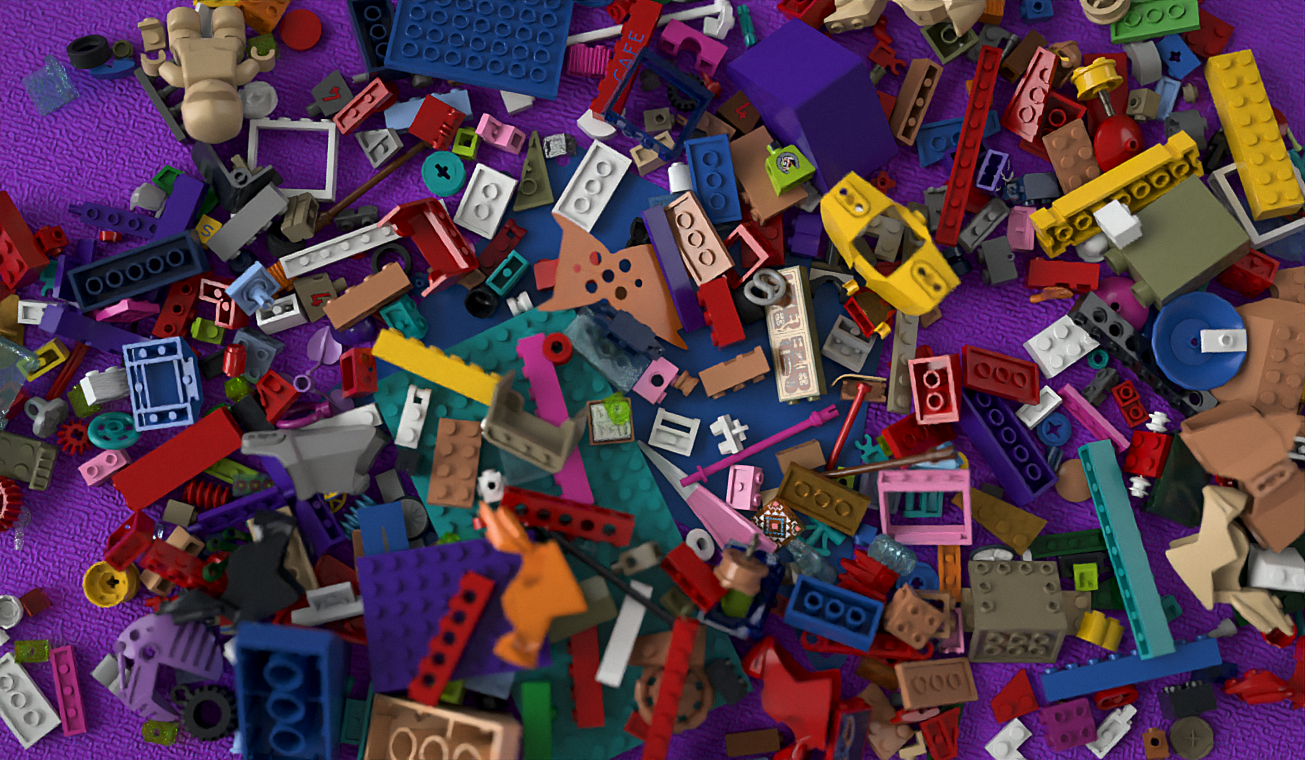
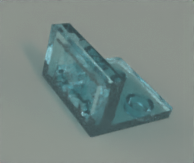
M52 54L44 57L47 63L45 67L21 80L42 117L80 97L60 60Z

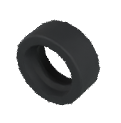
M87 35L77 38L66 49L72 66L77 69L98 67L106 63L112 54L107 39L102 35Z
M386 243L374 251L371 258V267L375 275L381 272L380 260L382 256L388 252H397L403 256L405 261L403 271L408 278L413 271V259L404 246L397 243Z

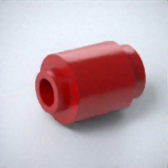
M228 344L227 349H225L222 371L227 376L240 377V374L245 373L247 352L244 345Z

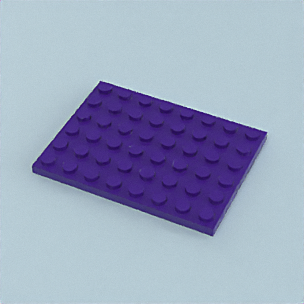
M526 531L530 541L536 544L535 532ZM488 538L356 558L374 693L408 688L412 679L418 677L421 671L418 668L424 656L428 657L431 650L429 644L433 636H438L441 630L439 623L444 615L448 616L451 609L449 603L454 594L458 595L461 589L459 582L464 573L468 574L469 571H474L497 584L450 681L529 669L510 663L494 653L498 641L516 630L515 626L506 616L503 597L512 581L516 579L522 569L523 558L521 554L502 552L495 547L494 543L490 544ZM469 590L466 593V600L469 603H473L477 596L473 590ZM463 611L457 612V622L463 624L466 621V614ZM549 630L541 645L537 658L538 666L535 668L553 666ZM451 631L446 634V641L451 645L454 644L456 635ZM439 652L436 655V662L439 665H444L446 656ZM428 673L426 683L428 685L435 684V676Z

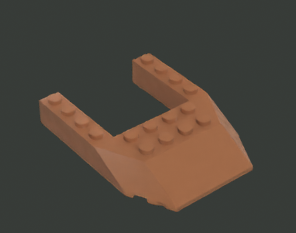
M1266 298L1235 307L1243 319L1248 336L1246 358L1238 374L1225 385L1208 390V392L1218 400L1217 406L1240 398L1261 416L1292 411L1302 423L1296 437L1305 438V415L1297 414L1305 380V304Z

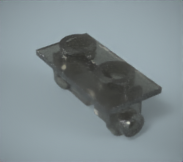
M667 57L660 60L655 68H646L639 72L640 76L636 78V81L643 83L640 85L643 93L646 91L649 93L661 86L659 77H662L664 83H666L671 78H674L675 74L680 73L678 65L673 66L677 61Z

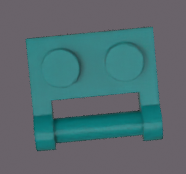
M906 491L905 508L902 509V516L910 518L942 517L943 491H920L919 509H914L915 491Z

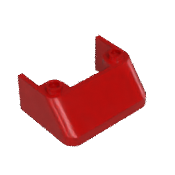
M433 197L397 205L376 224L378 228L392 225L397 235L404 238L412 237L433 269L428 275L430 287L421 293L423 297L444 291L479 267V261L441 203Z

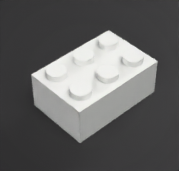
M1065 314L1022 345L1034 362L1038 364L1046 379H1049L1099 346L1100 343L1090 338L1085 330L1075 325L1073 320Z

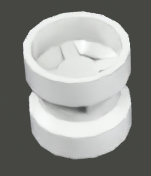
M526 291L520 293L517 298L511 297L506 300L514 317L534 308Z

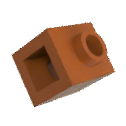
M1159 727L1146 729V733H1142L1147 760H1169L1170 755L1165 730L1160 731ZM1153 742H1159V743H1160V744H1159L1158 746H1156V747H1155V746H1152V743H1153Z

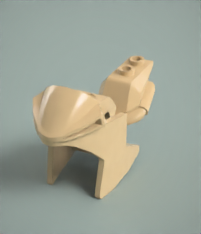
M835 0L837 12L825 18L824 23L830 34L869 27L877 22L886 7V3L893 1L902 7L906 16L917 25H934L939 22L949 21L953 23L956 35L960 37L975 24L985 11L986 0Z
M1210 484L1202 489L1205 505L1200 532L1171 541L1169 543L1171 549L1165 552L1168 560L1209 611L1214 607V603H1232L1240 612V615L1261 632L1268 633L1273 628L1278 627L1288 636L1292 635V627L1295 626L1294 622L1288 614L1284 615L1280 609L1282 604L1276 595L1272 596L1267 588L1240 587L1238 582V576L1247 556L1250 541L1244 528L1234 521L1233 518L1243 510L1248 494L1230 487Z

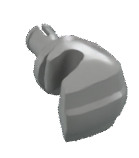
M143 183L132 193L130 210L133 211L135 206H140L147 210L157 211L155 218L158 219L166 209L164 204L168 195L150 183Z

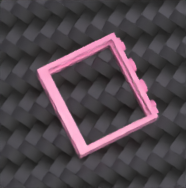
M969 469L879 471L878 490L883 545H972ZM888 491H963L965 525H891Z

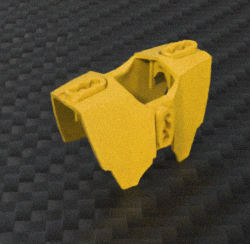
M854 172L845 176L843 180L820 200L821 216L825 231L846 261L849 269L851 270L854 267L867 281L866 287L876 292L885 301L904 314L914 316L928 312L960 283L934 246L926 228L927 220L917 210L911 213L910 209L890 200ZM841 189H846L848 191V196L846 197L841 195L839 191ZM861 207L863 210L858 212L855 208ZM880 213L885 217L901 220L920 242L923 241L924 244L915 255L888 278L880 275L859 254L852 244L856 236ZM917 271H924L925 276L918 275ZM939 285L941 291L935 292L933 286Z

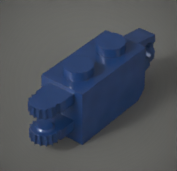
M1055 172L1024 174L1021 177L1012 179L1009 185L1002 187L1004 200H1012L1013 205L1022 204L1023 207L1033 206L1036 203H1039V206L1049 205L1053 199H1059L1065 195L1063 191H1059L1058 186H1060L1058 178H1056Z
M606 303L601 304V312L612 319L610 321L599 313L593 316L594 322L605 329L601 335L632 358H638L643 354L657 361L662 356L665 348L654 339L656 333L648 325L640 323L627 311L625 312L622 309L617 311Z

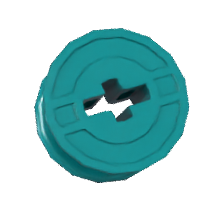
M434 152L423 163L421 171L423 181L435 195L442 197L453 196L465 185V167L459 157L452 152ZM439 168H441L444 172L447 171L450 177L449 180H447L444 176L441 177V174L438 171Z

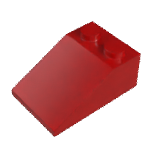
M1051 87L1036 143H1032L1022 137L1018 147L1051 163L1042 137L1077 118L1082 119L1088 104Z
M959 353L918 357L908 360L917 425L960 421L962 371Z

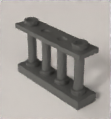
M174 58L169 60V62L177 65ZM141 67L134 70L133 72L178 142L183 146L189 144L191 141L188 138L189 134L184 124H179L176 119L179 117L178 114L182 112L181 106L184 100L174 107H168L165 102L167 96L180 88L168 85L162 90L161 88L157 90L153 83L160 76H150Z

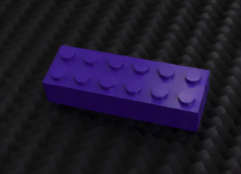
M961 387L960 421L958 422L1017 508L1033 501L1059 481L1004 398Z

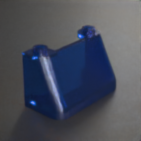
M730 538L729 542L724 545L723 550L732 548L745 552L748 545ZM756 548L753 557L760 560L768 568L767 575L762 577L759 582V592L749 596L733 588L729 590L723 600L706 614L700 608L697 611V617L701 624L751 645H755L761 636L787 568L786 563L779 556Z

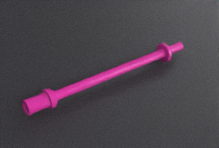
M832 404L818 412L813 411L809 419L704 469L699 465L696 466L698 472L679 481L683 488L701 479L705 484L707 483L706 477L807 428L812 426L822 427L823 423L839 417L838 410H835L836 407Z

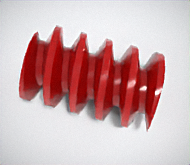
M193 477L191 482L187 484L182 498L183 503L188 500L190 505L197 503L198 507L205 505V508L208 510L212 507L215 509L232 502L230 487L227 486L223 492L221 484L216 489H213V482H210L206 487L204 479L199 484H196V477Z

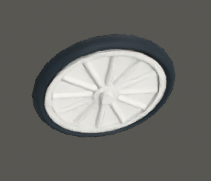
M990 544L974 549L970 553L969 559L971 561H1013L1016 557V552L1013 548L1006 545Z

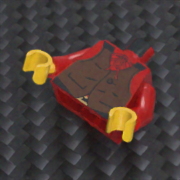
M853 279L842 285L848 290L847 295L851 296L844 305V308L867 339L875 332H878L882 336L881 338L884 339L891 332L894 323L893 315L897 312L896 308L870 288L859 286Z

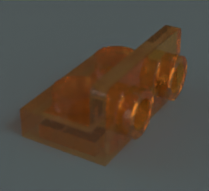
M860 656L854 674L893 692L900 686L895 668L889 667L874 658Z

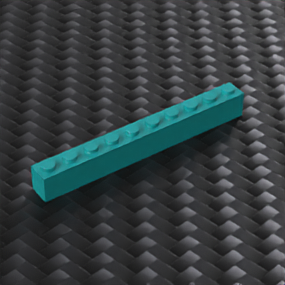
M1110 439L1087 443L1077 448L1141 660L1176 652L1174 640L1170 635L1167 625V617L1161 606V598L1157 593L1154 583V575L1150 570L1147 560L1148 556L1141 541V533L1137 528L1134 511L1128 499V491L1124 486L1121 469L1115 457V449Z

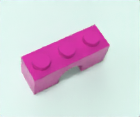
M671 18L662 32L657 45L658 49L673 57H676L682 50L694 52L697 56L694 68L711 77L715 75L728 47L673 18Z

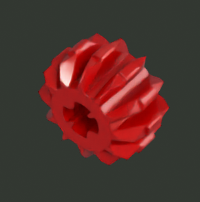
M71 419L68 425H61L62 431L57 432V436L60 438L57 444L64 445L62 452H66L69 449L71 450L70 456H73L75 451L82 456L84 450L88 452L91 450L90 444L93 443L88 436L89 423L83 426L81 425V419L78 420L77 424ZM73 434H75L76 437H80L79 441H77L76 438H72Z

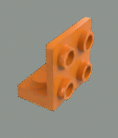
M238 0L235 7L243 11L247 26L267 38L279 22L291 0Z

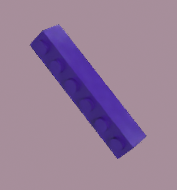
M180 173V176L178 175L173 182L174 190L165 201L164 206L166 209L157 220V230L150 237L148 243L186 230H192L211 184L188 173ZM167 287L140 295V297L153 303L161 302Z
M258 454L276 486L284 491L295 487L288 468L278 457ZM315 493L306 500H299L297 496L288 499V505H290L299 525L319 557L336 550L347 539L320 493Z

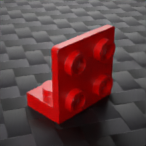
M1249 247V253L1222 271L1215 281L1225 288L1239 292L1243 297L1255 299L1273 283L1280 262Z

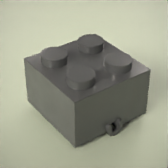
M1007 235L979 244L975 257L977 263L982 264L983 272H981V279L983 284H987L988 289L1013 283L1018 278L1014 264L1015 255L1010 250Z

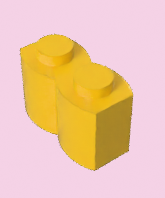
M1095 610L1092 611V614L1085 612L1076 637L1117 652L1125 627L1119 625L1120 621L1112 617L1105 619L1106 615Z

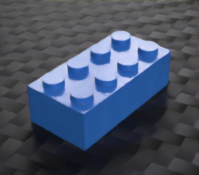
M799 574L783 622L868 652L884 603Z

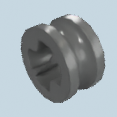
M185 684L175 686L172 689L170 697L173 703L182 705L184 702V698L180 700L177 698L179 696L178 689L179 691L184 689L186 691L184 693L185 700L188 699L187 696L192 692V689Z

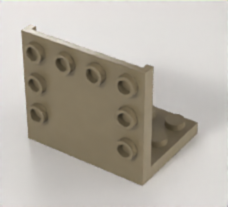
M969 560L968 571L975 618V629L967 653L969 662L1055 663L1067 632L1056 561Z

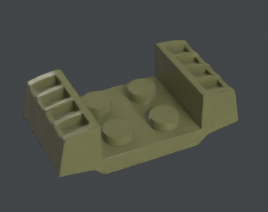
M0 430V476L29 482V488L45 491L50 487L60 446L44 442L40 439Z

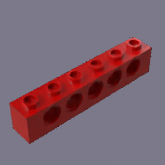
M505 484L498 510L503 508L509 510L517 521L523 522L528 527H545L547 531H562L572 537L584 536L593 542H609L615 547L629 546L635 523V515ZM519 504H524L528 507V509L525 511H520L517 509L516 506ZM541 509H546L550 512V514L547 516H542L538 513V511ZM567 514L571 516V519L563 521L560 516ZM589 519L593 524L585 526L582 524V521ZM610 524L613 525L615 529L612 531H606L603 527L605 525Z
M469 571L468 574L464 573L459 582L461 589L458 595H453L449 603L451 609L448 616L444 615L439 623L441 630L438 636H433L429 644L431 649L429 655L422 658L418 667L421 671L417 678L414 677L408 687L411 690L409 697L431 708L437 707L497 584L496 582L474 571ZM469 590H473L477 596L473 603H469L466 600V593ZM459 611H463L466 614V621L463 624L458 623L456 620V614ZM450 631L456 635V641L452 645L446 641V634ZM439 652L446 656L444 665H439L436 662V655ZM428 673L433 674L436 678L433 686L426 683Z

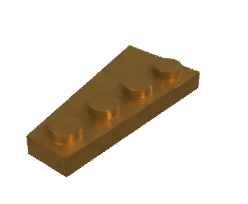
M970 486L972 519L1005 545L1013 548L1019 556H1022L1048 521ZM958 491L951 502L964 512L963 491Z

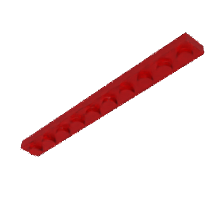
M982 44L934 243L956 247L1003 53L1001 48Z

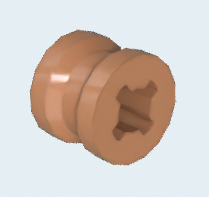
M685 370L673 387L682 390L683 395L687 397L697 385L699 379L690 376L689 371Z

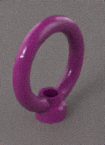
M330 401L322 403L308 402L295 405L286 410L276 421V425L281 429H297L311 425L322 418H333L332 405ZM316 411L301 419L285 421L289 417L302 412Z

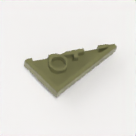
M537 130L533 131L529 141L517 198L513 207L514 213L555 204Z

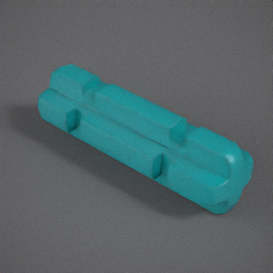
M741 5L737 7V14L740 17L739 22L743 36H745V45L751 47L757 44L756 35H754L755 31L751 16L749 15V8L747 5Z

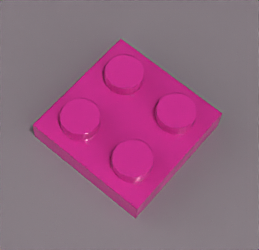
M133 299L120 300V304L107 305L104 307V310L96 312V318L100 322L131 324L160 313L159 304L150 303L149 300L134 302Z

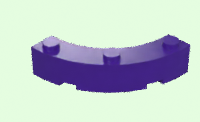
M59 302L57 306L47 304L38 327L123 358L122 345L161 339L150 334L148 338L114 327L116 323L100 322L70 311V306Z

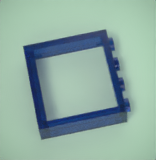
M643 46L637 50L600 115L604 117V121L609 125H616L622 129V133L627 137H634L640 141V145L645 149L656 152L661 160L672 162L679 158L685 147L684 141L691 137L715 94ZM639 63H642L698 102L671 149L612 110Z

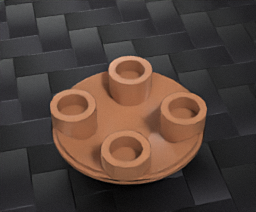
M1071 459L1062 463L1057 473H1055L1059 479L1055 483L1059 496L1071 502H1082L1090 498L1091 493L1081 460Z

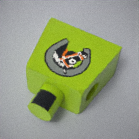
M777 141L767 145L766 149L771 156L766 159L765 169L778 197L813 178L816 170L815 167L794 145H789L784 149L781 148Z

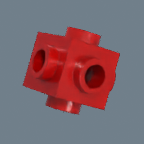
M46 225L38 229V232L34 234L45 255L52 256V258L63 254V249L70 244L60 225L54 227Z

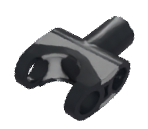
M830 238L827 240L824 260L812 258L808 276L811 297L814 299L815 292L820 284L829 282L838 289V296H840L839 304L845 305L848 298V290L842 285L853 279L855 268L853 267L850 270L847 264H843L844 258Z

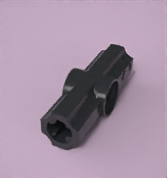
M1222 125L1211 137L1207 144L1208 149L1201 160L1203 171L1207 175H1211L1213 171L1218 170L1225 157L1231 152Z

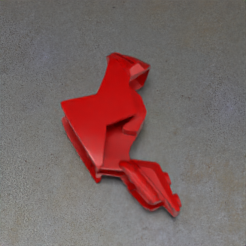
M1305 634L1297 639L1293 657L1297 660L1292 677L1287 681L1282 680L1265 669L1260 668L1256 670V668L1245 671L1243 673L1244 676L1239 679L1231 678L1223 683L1224 686L1219 688L1220 692L1226 695L1236 693L1239 701L1246 702L1252 706L1289 699L1293 702L1294 710L1298 708L1305 709Z
M768 635L745 654L740 665L745 674L764 680L761 691L764 711L777 723L783 721L795 734L796 741L782 747L772 760H810L812 755L811 749L817 747L825 751V744L830 736L834 713L829 710L830 702H836L841 696V670L835 668L809 672L780 644L777 637Z

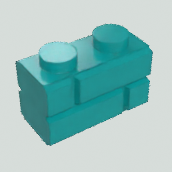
M512 250L507 256L508 259H505L485 281L486 285L492 288L502 299L505 298L531 268L530 263L515 250Z

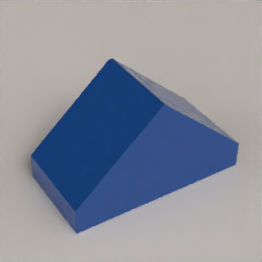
M241 622L234 637L233 646L243 760H338L353 645L333 632Z

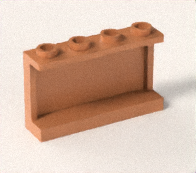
M764 125L730 143L737 187L740 192L739 196L744 204H748L754 221L759 222L761 226L765 225L766 221L796 204L800 207L806 203L808 194L801 184L779 197L777 196L765 169L766 159L771 156L766 147L773 142V139Z

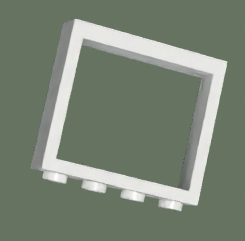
M268 117L257 120L250 119L247 165L251 171L256 168L259 129L329 131L326 190L278 189L287 198L309 192L317 202L335 203L339 128L333 123V120L322 119L321 122H312L311 119L307 118L291 121L290 118L284 117L278 118V120H270Z
M1290 159L1305 201V183L1301 178L1299 169L1294 166ZM1235 163L1213 171L1207 179L1218 201L1251 238L1250 248L1257 250L1305 229V217L1259 236L1225 178L1238 172Z

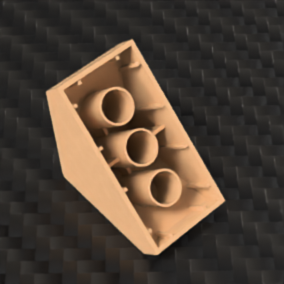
M375 693L364 760H515L521 727L513 715L507 711L477 709L474 706L439 701L437 707L431 708L409 696ZM418 713L421 719L420 722H417L414 714Z

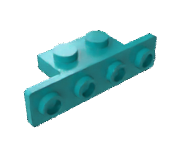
M372 680L370 681L367 700L347 698L340 743L359 745L357 760H364L375 696Z

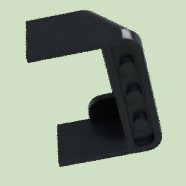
M195 140L191 151V158L206 182L211 184L210 188L228 213L236 214L270 182L276 187L285 182L271 164L254 176L246 168H237L229 173L211 146L213 144Z

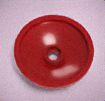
M1115 115L1106 118L1098 127L1094 138L1095 158L1104 173L1147 149L1145 135L1141 127L1134 119L1126 115Z

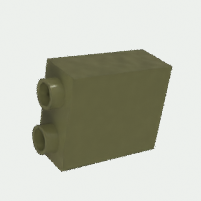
M1194 173L1135 214L1142 224L1139 227L1142 233L1141 237L1134 239L1126 247L1119 249L1107 236L1109 251L1103 254V257L1115 274L1120 275L1127 271L1136 283L1130 287V290L1144 308L1153 303L1161 311L1165 305L1177 296L1195 291L1247 255L1251 238Z

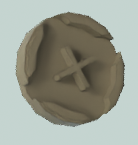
M1187 716L1174 722L1170 728L1169 742L1173 751L1180 757L1188 760H1199L1207 756L1213 748L1214 734L1210 725L1202 718Z

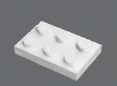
M478 163L453 222L492 240L518 180L482 163Z

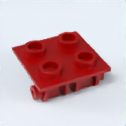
M427 94L408 132L432 144V147L439 151L440 149L447 151L466 114Z

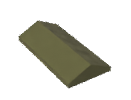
M601 575L578 583L588 609L586 612L554 617L548 628L550 644L619 615L607 583Z

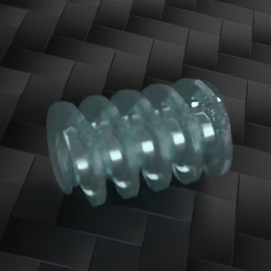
M886 534L876 536L869 544L867 550L869 557L887 566L890 570L893 569L895 573H900L901 576L910 574L916 566L917 556L915 552L896 542V540Z

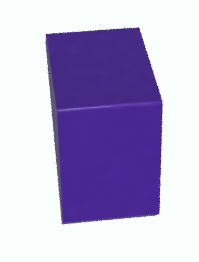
M793 18L728 64L725 74L738 91L742 90L761 115V121L780 146L784 149L789 145H794L815 167L816 170L813 178L807 181L811 183L810 185L818 192L817 194L822 198L849 173L854 172L865 180L893 160L899 153L864 60L798 18ZM846 189L839 191L841 195H845L848 192Z

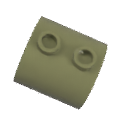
M949 21L926 25L920 29L944 66L954 62L980 42L972 27L962 36L958 37L953 23Z

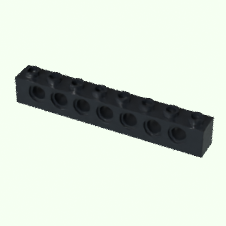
M1092 291L1082 294L1077 298L1067 314L1073 320V323L1085 330L1090 338L1099 342L1109 354L1114 355L1121 361L1124 367L1129 368L1135 373L1139 380L1149 385L1154 393L1163 397L1172 408L1177 409L1184 415L1186 420L1216 406L1218 400L1208 391L1185 389L1169 380L1156 362L1152 343Z

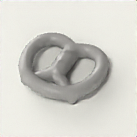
M770 268L757 270L753 280L749 281L744 287V294L747 299L758 305L769 307L781 300L786 292L784 278ZM765 274L770 275L778 281L779 285L771 286L760 280V277ZM757 287L768 293L767 299L754 296L751 293V288Z

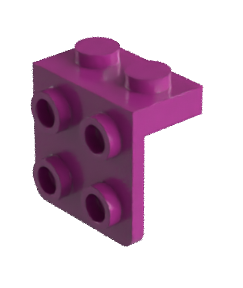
M1079 698L1054 706L1049 704L1039 706L1038 718L1041 725H1044L1046 729L1044 739L1047 747H1051L1052 750L1059 752L1098 740L1097 730L1089 702L1086 698Z

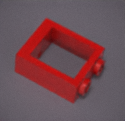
M751 222L741 223L723 241L728 251L742 237L760 258L742 278L733 268L721 274L722 277L725 276L728 287L733 290L748 283L757 270L764 268L777 255Z
M374 347L352 348L339 356L342 399L364 398L378 391L375 355L372 354ZM369 367L372 368V372L368 371Z
M138 508L108 537L103 560L121 574L152 544L155 521Z

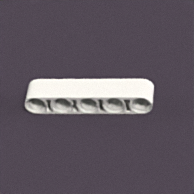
M632 579L630 584L631 587L649 599L653 586ZM626 595L596 679L618 687L646 609L628 595Z

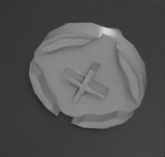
M33 397L27 400L24 404L26 414L35 421L33 425L34 434L43 439L53 435L58 429L56 427L58 423L62 424L68 415L69 405L61 398L53 399L49 403L40 397ZM33 405L37 406L38 412L35 410Z

